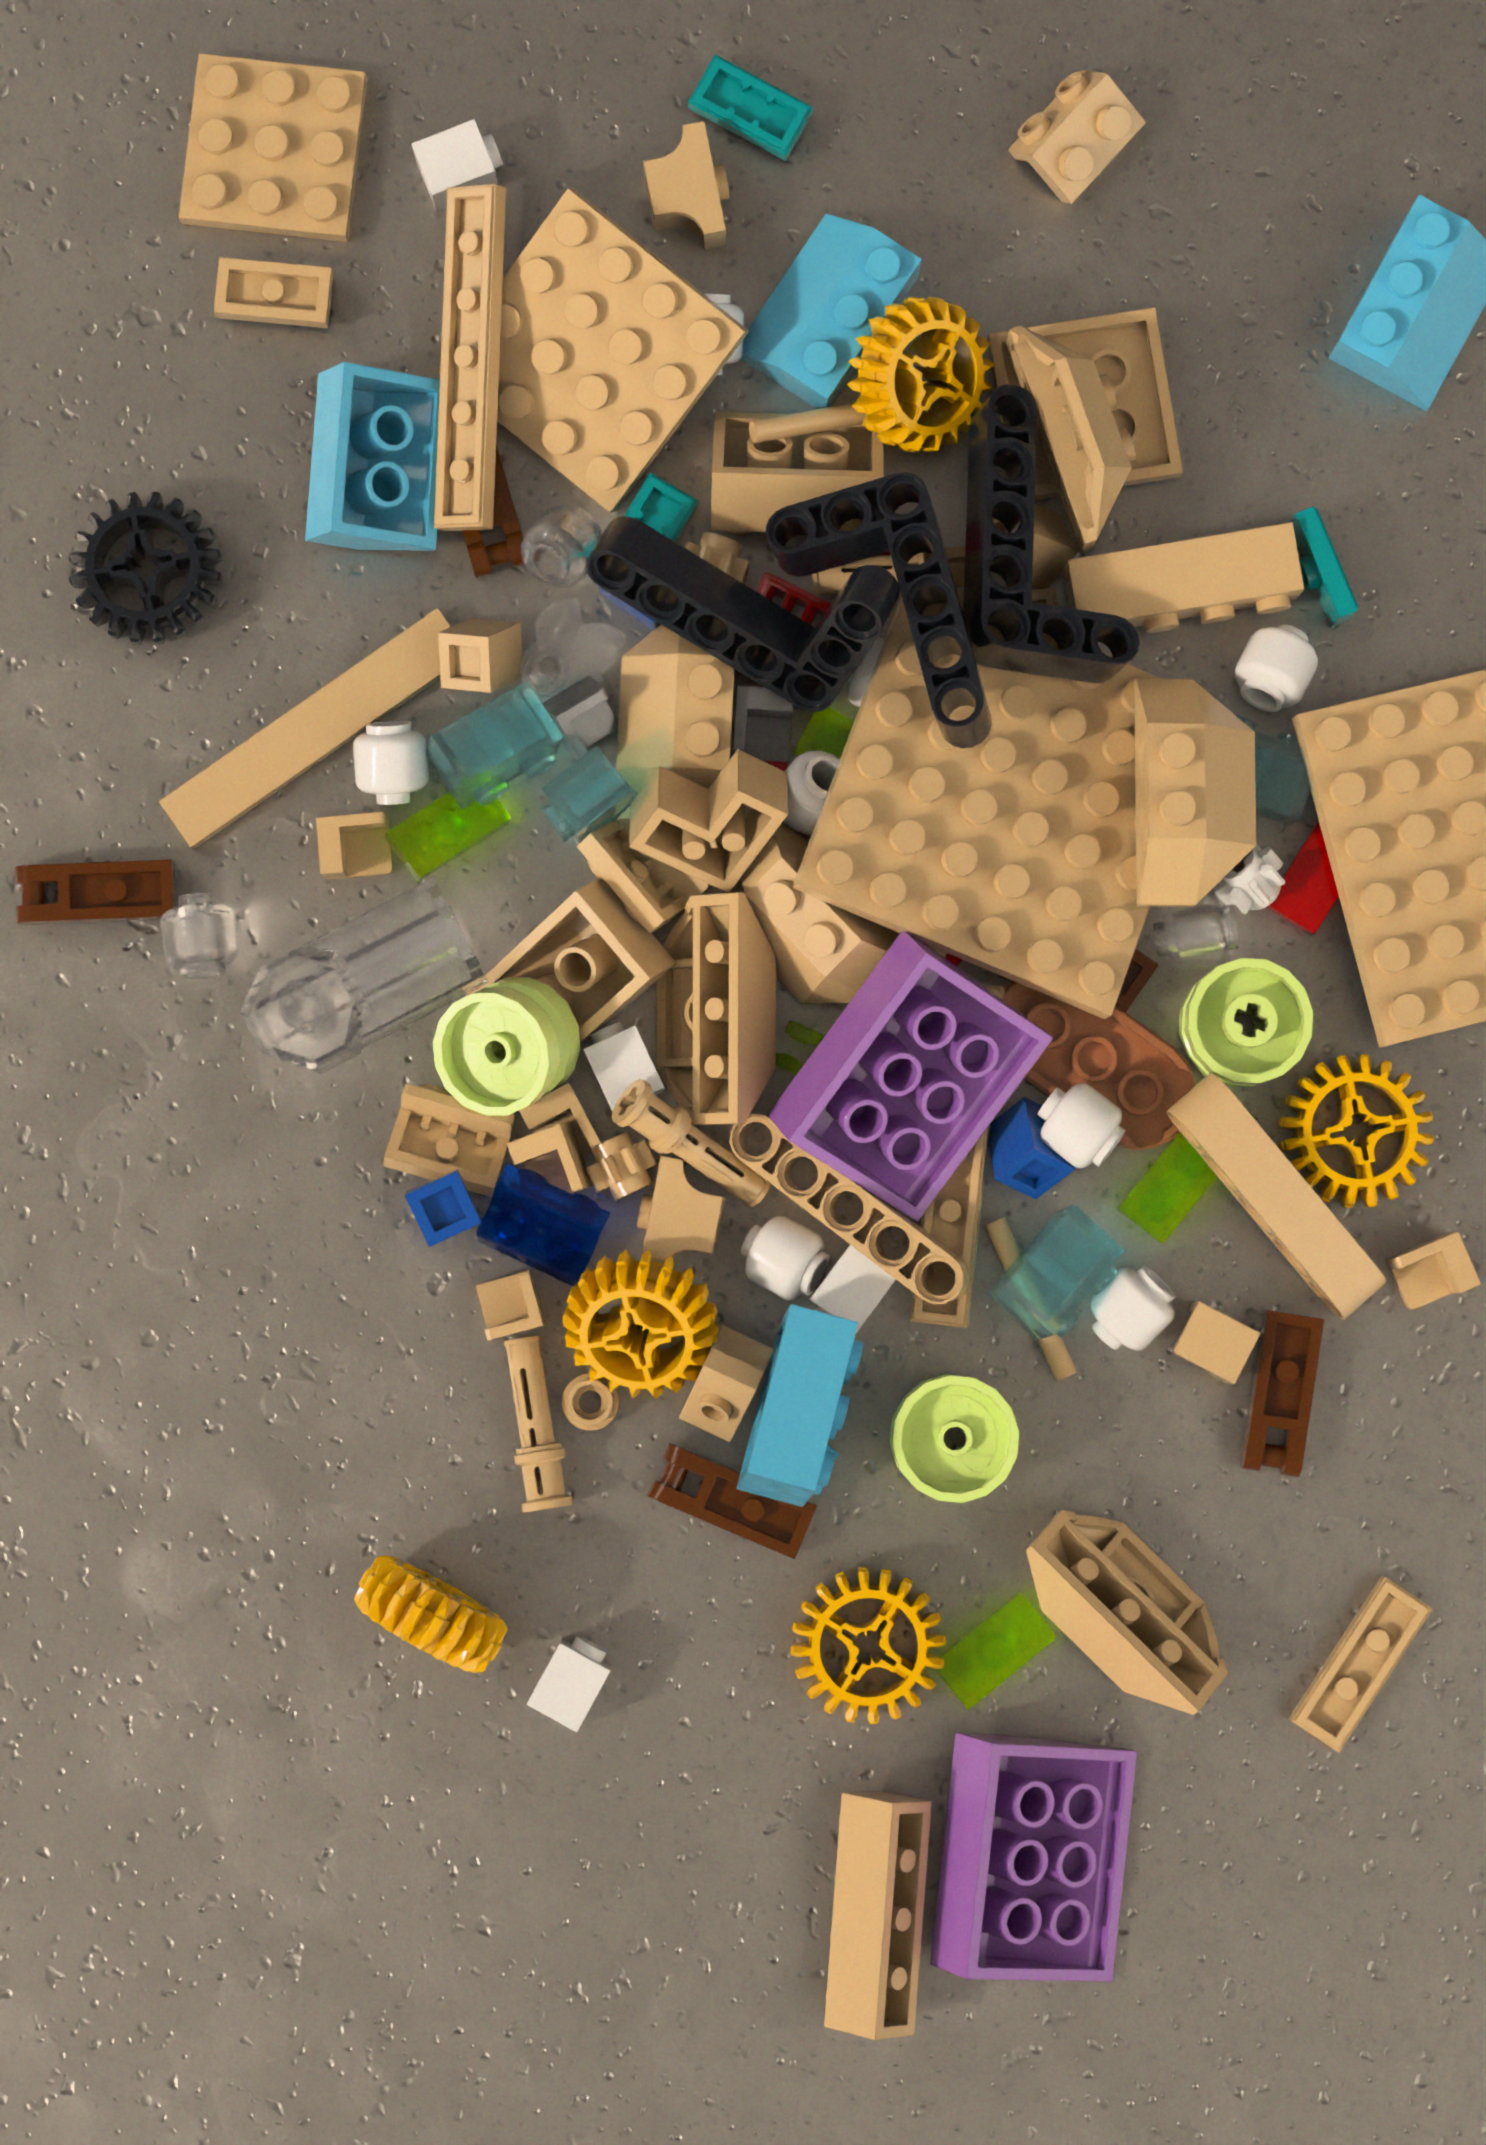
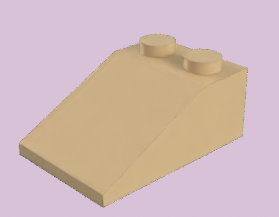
M599 878L570 895L473 986L465 996L471 995L506 977H530L547 984L569 1004L579 1025L581 1046L591 1038L590 1035L603 1028L641 996L676 962L652 933L649 934L643 925L635 922L628 915L622 900L606 881Z

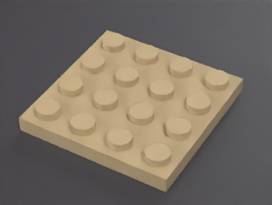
M567 188L503 278L497 421L609 513L615 512L749 333V330L575 189Z

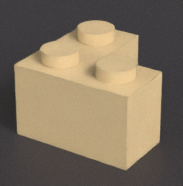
M737 749L709 789L658 766L630 805L629 847L729 893L788 815L787 772Z

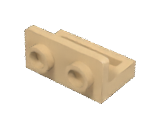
M1082 70L1066 77L1055 90L1056 98L1043 112L1034 114L1022 124L1017 133L1019 138L1008 149L1016 160L1029 162L1061 202L1072 204L1146 123L1107 73Z
M629 806L617 819L591 832L576 847L587 859L591 871L598 878L606 881L622 900L628 915L635 922L643 925L651 934L679 917L685 911L684 907L690 896L703 895L712 885L630 848Z
M405 1084L401 1095V1107L384 1155L383 1166L429 1180H435L458 1169L468 1191L493 1198L508 1152L506 1143L512 1140L515 1115L485 1116L464 1107L443 1088L429 1084L420 1085L419 1087Z

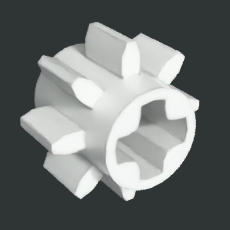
M1256 843V846L1216 885L1213 891L1227 907L1235 904L1243 914H1246L1249 909L1260 910L1266 908L1275 901L1280 893L1281 886L1285 884V880L1277 872L1284 863L1270 846L1262 850Z

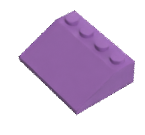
M903 931L898 935L770 1110L768 1116L788 1141L918 1222L1047 1048L1053 1037L945 957Z
M955 1733L930 1959L931 1965L965 1979L1113 1981L1137 1758L1136 1750L1009 1735Z

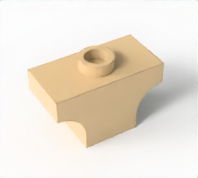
M705 121L682 125V138L673 152L661 158L643 161L644 178L655 232L682 228L694 233L702 242L704 250L726 246V227L720 200L730 199L724 165L713 166Z
M660 1157L653 1196L643 1194L639 1209L637 1228L646 1229L642 1254L650 1249L653 1262L661 1264L671 1255L674 1259L679 1254L688 1251L715 1255L726 1201L724 1197L697 1191L688 1179L687 1163L681 1159Z
M722 1325L717 1341L713 1343L679 1419L725 1441L731 1442L758 1388L774 1349Z

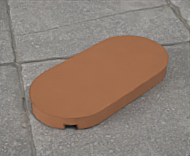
M1012 981L1005 988L1004 1001L1053 1037L1047 1048L1024 1077V1081L1046 1097H1049L1057 1087L1067 1093L1078 1083H1086L1120 1108L1122 1121L1119 1126L1126 1130L1117 1146L1132 1150L1155 1148L1171 1141L1181 1133L1170 1120L1166 1111L1195 1086V1082L1188 1061L1174 1046L1117 1006H1115L1111 1017L1102 1019L1015 981Z

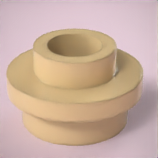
M587 1373L577 1376L569 1382L563 1392L562 1408L571 1424L582 1430L593 1431L607 1426L614 1419L619 1408V1396L617 1390L610 1394L608 1379L601 1377L590 1382V1375ZM586 1391H595L602 1399L600 1409L594 1413H588L580 1406V1397Z

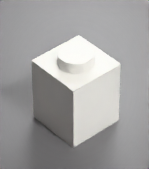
M475 119L411 143L416 162L436 212L447 208V188L498 184L495 168L503 166L499 150L491 133L481 136Z
M617 1022L590 1035L594 1045L583 1050L612 1112L621 1094L636 1080L642 1079L648 1082L652 1088L651 1092L655 1095L665 1091L635 1025L625 1030L622 1023Z
M849 1244L809 1300L818 1306L815 1311L858 1322L857 1333L896 1279Z
M576 1636L573 1643L562 1638L526 1705L578 1732L611 1671L612 1665L603 1661L607 1652L580 1636Z

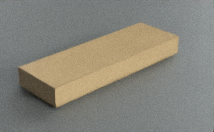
M1381 1575L1288 1719L1339 1753L1433 1608L1387 1577Z

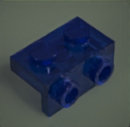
M507 1163L497 1181L482 1223L477 1228L475 1239L570 1286H575L578 1284L581 1274L586 1270L599 1244L611 1212L600 1208L593 1199L586 1195L571 1194L548 1183L541 1174L533 1170L518 1169Z

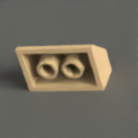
M715 411L711 531H727L737 535L750 532H766L769 518L783 507L884 477L883 443L877 438V433L871 432L865 426L859 424L754 444L749 433L750 421L786 414ZM851 519L845 522L840 530H853L863 520Z

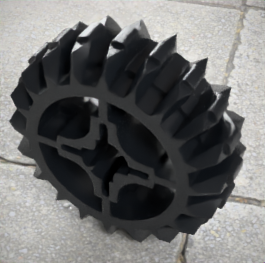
M130 492L127 496L128 509L122 511L116 501L111 499L106 502V507L112 515L107 520L103 521L94 512L89 514L88 520L97 529L93 535L85 531L76 532L75 539L82 546L86 547L87 551L70 553L69 561L73 565L85 570L71 575L69 581L74 588L86 589L76 598V602L82 609L95 607L89 620L96 627L104 625L110 620L108 634L114 639H119L129 627V638L134 645H141L145 638L146 629H150L153 641L157 645L165 643V627L170 626L179 638H182L186 635V629L180 622L183 618L189 615L196 624H201L204 621L203 615L195 607L199 601L207 606H214L216 604L217 598L215 595L204 588L205 585L216 586L222 584L223 576L220 572L208 569L207 567L223 561V556L219 549L206 548L213 543L216 536L211 528L197 530L203 520L198 511L193 510L182 517L184 503L178 498H173L163 511V498L159 492H151L146 507H143L137 493ZM148 527L167 529L179 535L186 542L189 552L176 554L173 549L159 550L155 548L154 542L149 536ZM128 533L129 545L126 552L119 558L108 560V566L104 567L106 556L111 547L119 538ZM144 550L154 564L158 566L157 571L151 569L154 575L148 578L149 588L139 574L134 571L135 567L142 568L139 562L145 559ZM189 570V575L183 589L172 601L164 605L163 598L166 585L173 579L183 577L184 571ZM116 583L119 588H136L140 599L143 601L145 611L130 610L115 604L108 597L104 585Z

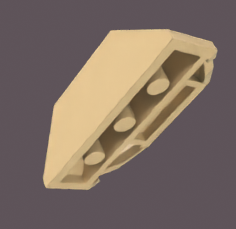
M1020 325L1009 329L1005 344L1020 386L1031 394L1036 403L1037 433L1080 554H1084L1092 550L1132 468L1130 461L1136 459L1134 445L1127 428H1117L1111 408L1117 406V401L1108 375L1103 374L1099 376L1092 359Z
M659 625L625 653L621 661L616 771L637 795L658 766L709 789L731 759L735 669L663 625Z
M1136 678L1134 680L1136 905L1194 907L1256 846L1255 732L1193 679Z
M782 822L729 893H745L776 954V978L801 1004L849 1003L896 940L898 934L894 930L792 888L809 842L799 832L794 831Z
M745 893L692 895L684 907L685 913L674 925L663 944V947L675 960L676 964L656 981V1071L672 1097L680 1106L688 1111L692 1119V1125L744 1124L776 1070V954Z
M1061 1510L1026 1549L1041 1611L1123 1692L1194 1715L1199 1712L1227 1676L1228 1670L1224 1659L1220 1658L1217 1637L1205 1602L1124 1522L1096 1516L1075 1515V1512Z

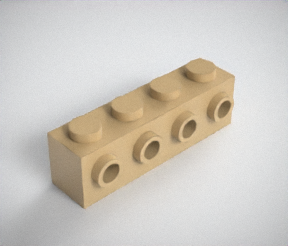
M1293 522L1067 560L1063 569L1069 608L1117 615L1128 620L1134 627L1145 625L1146 633H1157L1179 627L1178 619L1196 616L1201 617L1203 624L1222 622L1234 618V610L1255 606L1257 614L1284 611L1291 608L1290 601L1296 600L1304 590Z
M885 1791L847 1792L841 1795L824 2027L873 2040L913 2036L915 2033L932 1805L930 1800Z

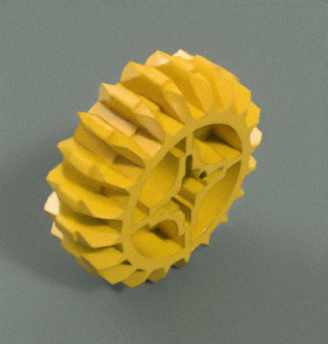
M913 296L904 298L903 304L893 303L885 305V318L876 316L875 318L868 319L872 331L871 337L862 335L855 338L863 348L861 357L848 360L854 368L858 369V377L847 383V385L853 391L860 392L861 395L851 407L856 409L858 413L866 414L862 425L869 431L877 433V438L882 443L899 446L900 450L915 452V450L933 452L934 450L939 451L940 444L950 445L958 443V430L968 431L971 423V413H976L983 405L979 401L981 393L994 389L989 382L984 381V373L994 367L995 364L990 359L982 357V354L991 342L987 341L985 337L977 336L981 324L976 322L974 318L966 317V310L962 309L959 305L946 303L944 299L935 297L925 299ZM922 333L920 339L915 338L916 336ZM914 339L911 346L903 352L906 346ZM936 399H938V400L936 401V403L930 408V406L932 405V403H933Z
M1362 1054L1358 1056L1354 1071L1351 1069L1347 1056L1341 1055L1336 1057L1334 1061L1335 1076L1329 1067L1321 1062L1313 1067L1314 1075L1319 1082L1318 1085L1305 1076L1298 1078L1296 1085L1306 1096L1305 1099L1292 1095L1285 1097L1284 1105L1298 1112L1297 1118L1282 1117L1278 1120V1127L1295 1130V1138L1280 1141L1279 1148L1281 1151L1298 1149L1300 1157L1290 1162L1297 1171L1307 1166L1310 1172L1304 1179L1311 1188L1320 1180L1324 1182L1320 1191V1198L1323 1202H1330L1337 1190L1341 1189L1340 1201L1343 1208H1352L1354 1206L1357 1191H1360L1365 1207H1374L1377 1205L1378 1200L1377 1187L1384 1197L1388 1200H1393L1399 1196L1398 1189L1393 1181L1394 1178L1406 1186H1412L1416 1182L1414 1174L1406 1167L1407 1163L1416 1167H1425L1427 1165L1428 1158L1414 1151L1416 1145L1425 1146L1434 1143L1433 1135L1418 1133L1417 1124H1425L1432 1121L1433 1115L1431 1112H1422L1415 1115L1412 1105L1422 1102L1425 1099V1094L1422 1090L1410 1093L1408 1096L1402 1092L1411 1080V1076L1407 1072L1400 1074L1392 1082L1387 1080L1392 1071V1062L1388 1060L1381 1061L1376 1067L1374 1074H1372L1369 1055ZM1355 1085L1364 1086L1379 1093L1391 1105L1395 1115L1376 1116L1370 1113L1365 1107L1363 1097L1357 1095ZM1337 1087L1340 1101L1336 1102L1337 1117L1335 1122L1328 1128L1312 1131V1120L1316 1108L1321 1100ZM1352 1116L1358 1117L1357 1124L1364 1122L1366 1126L1377 1124L1382 1126L1381 1129L1370 1131L1368 1135L1359 1138L1360 1147L1353 1145L1355 1138L1351 1140H1346L1345 1136L1330 1138V1134L1343 1131L1345 1127L1352 1125ZM1399 1132V1141L1394 1156L1380 1172L1374 1175L1372 1162L1376 1161L1374 1148L1377 1141L1383 1135ZM1335 1146L1341 1149L1347 1156L1349 1166H1354L1356 1178L1346 1177L1332 1170L1320 1158L1316 1148Z
M625 1249L622 1254H619L617 1263L604 1255L602 1260L598 1261L596 1269L587 1267L586 1271L581 1274L578 1284L570 1290L567 1299L569 1304L563 1315V1327L567 1328L565 1335L566 1347L576 1349L574 1353L575 1366L591 1365L589 1369L590 1382L605 1377L609 1380L610 1394L621 1385L629 1387L632 1399L640 1394L641 1389H648L655 1400L663 1393L665 1386L678 1393L684 1387L685 1380L695 1382L713 1343L717 1341L719 1327L718 1322L715 1321L717 1316L716 1302L707 1300L709 1294L707 1283L692 1284L694 1278L692 1267L677 1272L673 1269L674 1261L672 1255L665 1259L663 1264L653 1262L650 1249L642 1254L641 1260H634L627 1249ZM618 1298L622 1299V1305L611 1307L610 1313L598 1314V1309L606 1303ZM684 1335V1338L679 1343L660 1351V1344L671 1342L674 1336Z
M389 1555L378 1556L372 1566L366 1569L358 1583L360 1587L354 1596V1600L362 1613L369 1616L372 1621L383 1626L385 1630L400 1637L401 1640L412 1644L420 1651H424L438 1660L447 1662L453 1667H459L466 1672L471 1671L472 1673L484 1672L490 1661H494L503 1645L502 1640L508 1629L498 1614L490 1611L489 1607L479 1603L475 1598L465 1594L458 1588L409 1562H404L397 1557Z
M862 1566L858 1567L857 1571L859 1585L849 1586L847 1576L843 1571L835 1574L836 1582L841 1589L839 1592L832 1595L829 1588L823 1583H819L815 1587L818 1595L825 1601L820 1608L811 1601L804 1600L802 1602L801 1609L814 1619L811 1624L802 1621H795L793 1623V1632L798 1635L808 1636V1643L793 1644L790 1650L792 1656H809L810 1662L804 1663L795 1669L797 1678L803 1679L814 1674L818 1678L808 1687L807 1695L814 1699L826 1689L831 1693L824 1704V1710L827 1713L832 1714L842 1700L848 1703L845 1710L846 1721L855 1722L859 1706H866L869 1723L877 1724L879 1722L877 1706L887 1704L889 1714L895 1720L901 1717V1710L896 1702L898 1698L904 1695L908 1703L914 1708L921 1704L918 1695L911 1689L916 1683L927 1690L934 1689L936 1686L935 1681L929 1675L923 1673L925 1666L934 1669H942L944 1667L943 1658L928 1654L929 1647L946 1645V1637L939 1633L927 1634L926 1629L941 1622V1616L937 1611L920 1616L918 1611L927 1605L930 1598L926 1592H921L909 1601L906 1595L911 1590L913 1584L911 1579L904 1577L899 1581L895 1590L888 1587L891 1581V1571L882 1568L879 1573L878 1584H869L868 1569ZM875 1598L885 1601L880 1610H877L872 1618L864 1623H854L834 1613L843 1605L857 1599ZM900 1610L910 1619L915 1632L916 1645L912 1662L901 1656L898 1651L889 1645V1633L894 1625L893 1621ZM824 1628L835 1634L848 1648V1656L842 1666L843 1670L837 1679L831 1676L821 1659L820 1640ZM845 1629L855 1636L864 1632L867 1637V1631L872 1630L876 1632L878 1629L877 1642L885 1655L893 1660H889L881 1654L872 1658L869 1653V1659L861 1658L857 1663L858 1645L853 1641L852 1636L843 1630ZM874 1667H882L901 1676L895 1683L880 1690L858 1691L852 1689L855 1682L859 1681L867 1670Z

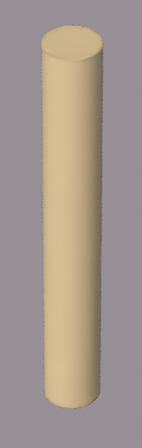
M853 403L753 420L749 423V433L752 442L755 444L859 425L863 423L866 414L858 413L856 409L851 407Z
M1005 1216L985 1225L984 1227L1056 1381L1073 1375L1077 1372L1075 1365Z

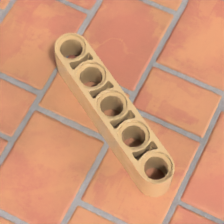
M1209 1073L1166 1111L1176 1128L1313 1292L1338 1318L1345 1320L1386 1283V1278L1238 1098L1218 1077Z
M750 1113L744 1124L733 1125L730 1131L729 1143L732 1152L740 1161L922 1300L931 1304H945L957 1300L965 1293L969 1284V1271L964 1261L895 1207L788 1141L768 1115ZM758 1123L766 1125L772 1134V1144L769 1150L760 1156L753 1154L746 1144V1135L749 1129ZM804 1157L812 1160L818 1170L815 1184L807 1190L797 1188L791 1179V1169L794 1163ZM847 1192L857 1194L863 1203V1214L852 1225L842 1222L836 1213V1203L839 1197ZM893 1226L903 1229L909 1238V1249L898 1260L888 1257L881 1247V1238L884 1232ZM938 1261L949 1264L955 1273V1284L947 1294L934 1292L928 1286L926 1280L929 1267Z

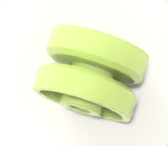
M1239 958L1217 966L1190 988L1179 1012L1178 1035L1186 1058L1202 1076L1205 1077L1212 1073L1227 1087L1250 1088L1284 1075L1302 1059L1312 1038L1313 1009L1306 989L1289 970L1267 959ZM1244 1014L1251 1019L1253 1027L1248 1035H1242L1243 1025L1234 1022L1235 1016Z
M506 977L454 1002L440 1018L433 1040L435 1068L445 1089L464 1107L485 1116H508L560 1088L574 1072L581 1050L579 1025L569 1004L551 986L530 977Z
M942 1374L922 1380L902 1397L891 1418L889 1444L897 1468L915 1489L937 1501L965 1503L987 1496L1006 1480L1018 1456L1020 1432L1013 1409L995 1388L971 1376ZM952 1427L960 1428V1432L966 1436L964 1445L962 1447L956 1445L955 1450L948 1448L944 1442L945 1432Z

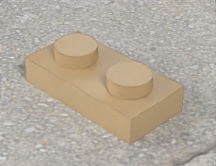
M219 257L213 312L216 318L328 328L334 276L331 267Z

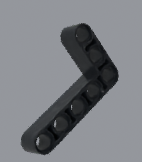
M1014 384L1002 385L994 390L975 413L969 427L963 615L978 665L988 668L1089 683H1104L1112 679L1138 653L1140 645L1139 635L1135 627L1128 620L1117 615L1032 602L1037 408L1033 397L1024 388ZM996 413L1003 415L1011 426L1002 423ZM994 465L1001 467L1007 473L1009 479L999 475ZM992 518L1002 522L1008 533L999 530L993 523ZM990 571L1000 575L1005 581L1006 587L995 582ZM988 625L1000 630L1004 636V641L995 638L991 634ZM1043 633L1055 639L1059 650L1051 647L1046 642ZM1098 642L1105 644L1109 648L1112 657L1105 655L1101 651Z
M908 472L895 473L792 504L776 511L769 518L766 525V538L780 568L788 575L796 577L808 576L890 551L929 700L944 739L955 747L972 748L982 743L989 735L992 727L991 713L937 516L923 480L917 475ZM913 502L918 504L913 511L907 514L895 513L899 506L905 503ZM851 519L863 520L853 530H840L841 526ZM801 535L807 536V539L801 545L791 548L785 547L791 538ZM927 552L932 554L928 561L920 565L908 564L909 560L919 553ZM931 604H946L945 609L935 616L921 615L925 608ZM956 654L961 656L959 661L949 668L935 667L937 661L945 655ZM961 706L975 708L974 712L964 720L955 721L949 719L950 714Z
M625 516L614 518L607 525L586 564L588 575L603 590L793 705L811 712L823 711L832 704L880 636L900 594L897 580L886 569L874 565L858 567L848 578L816 627L645 523Z

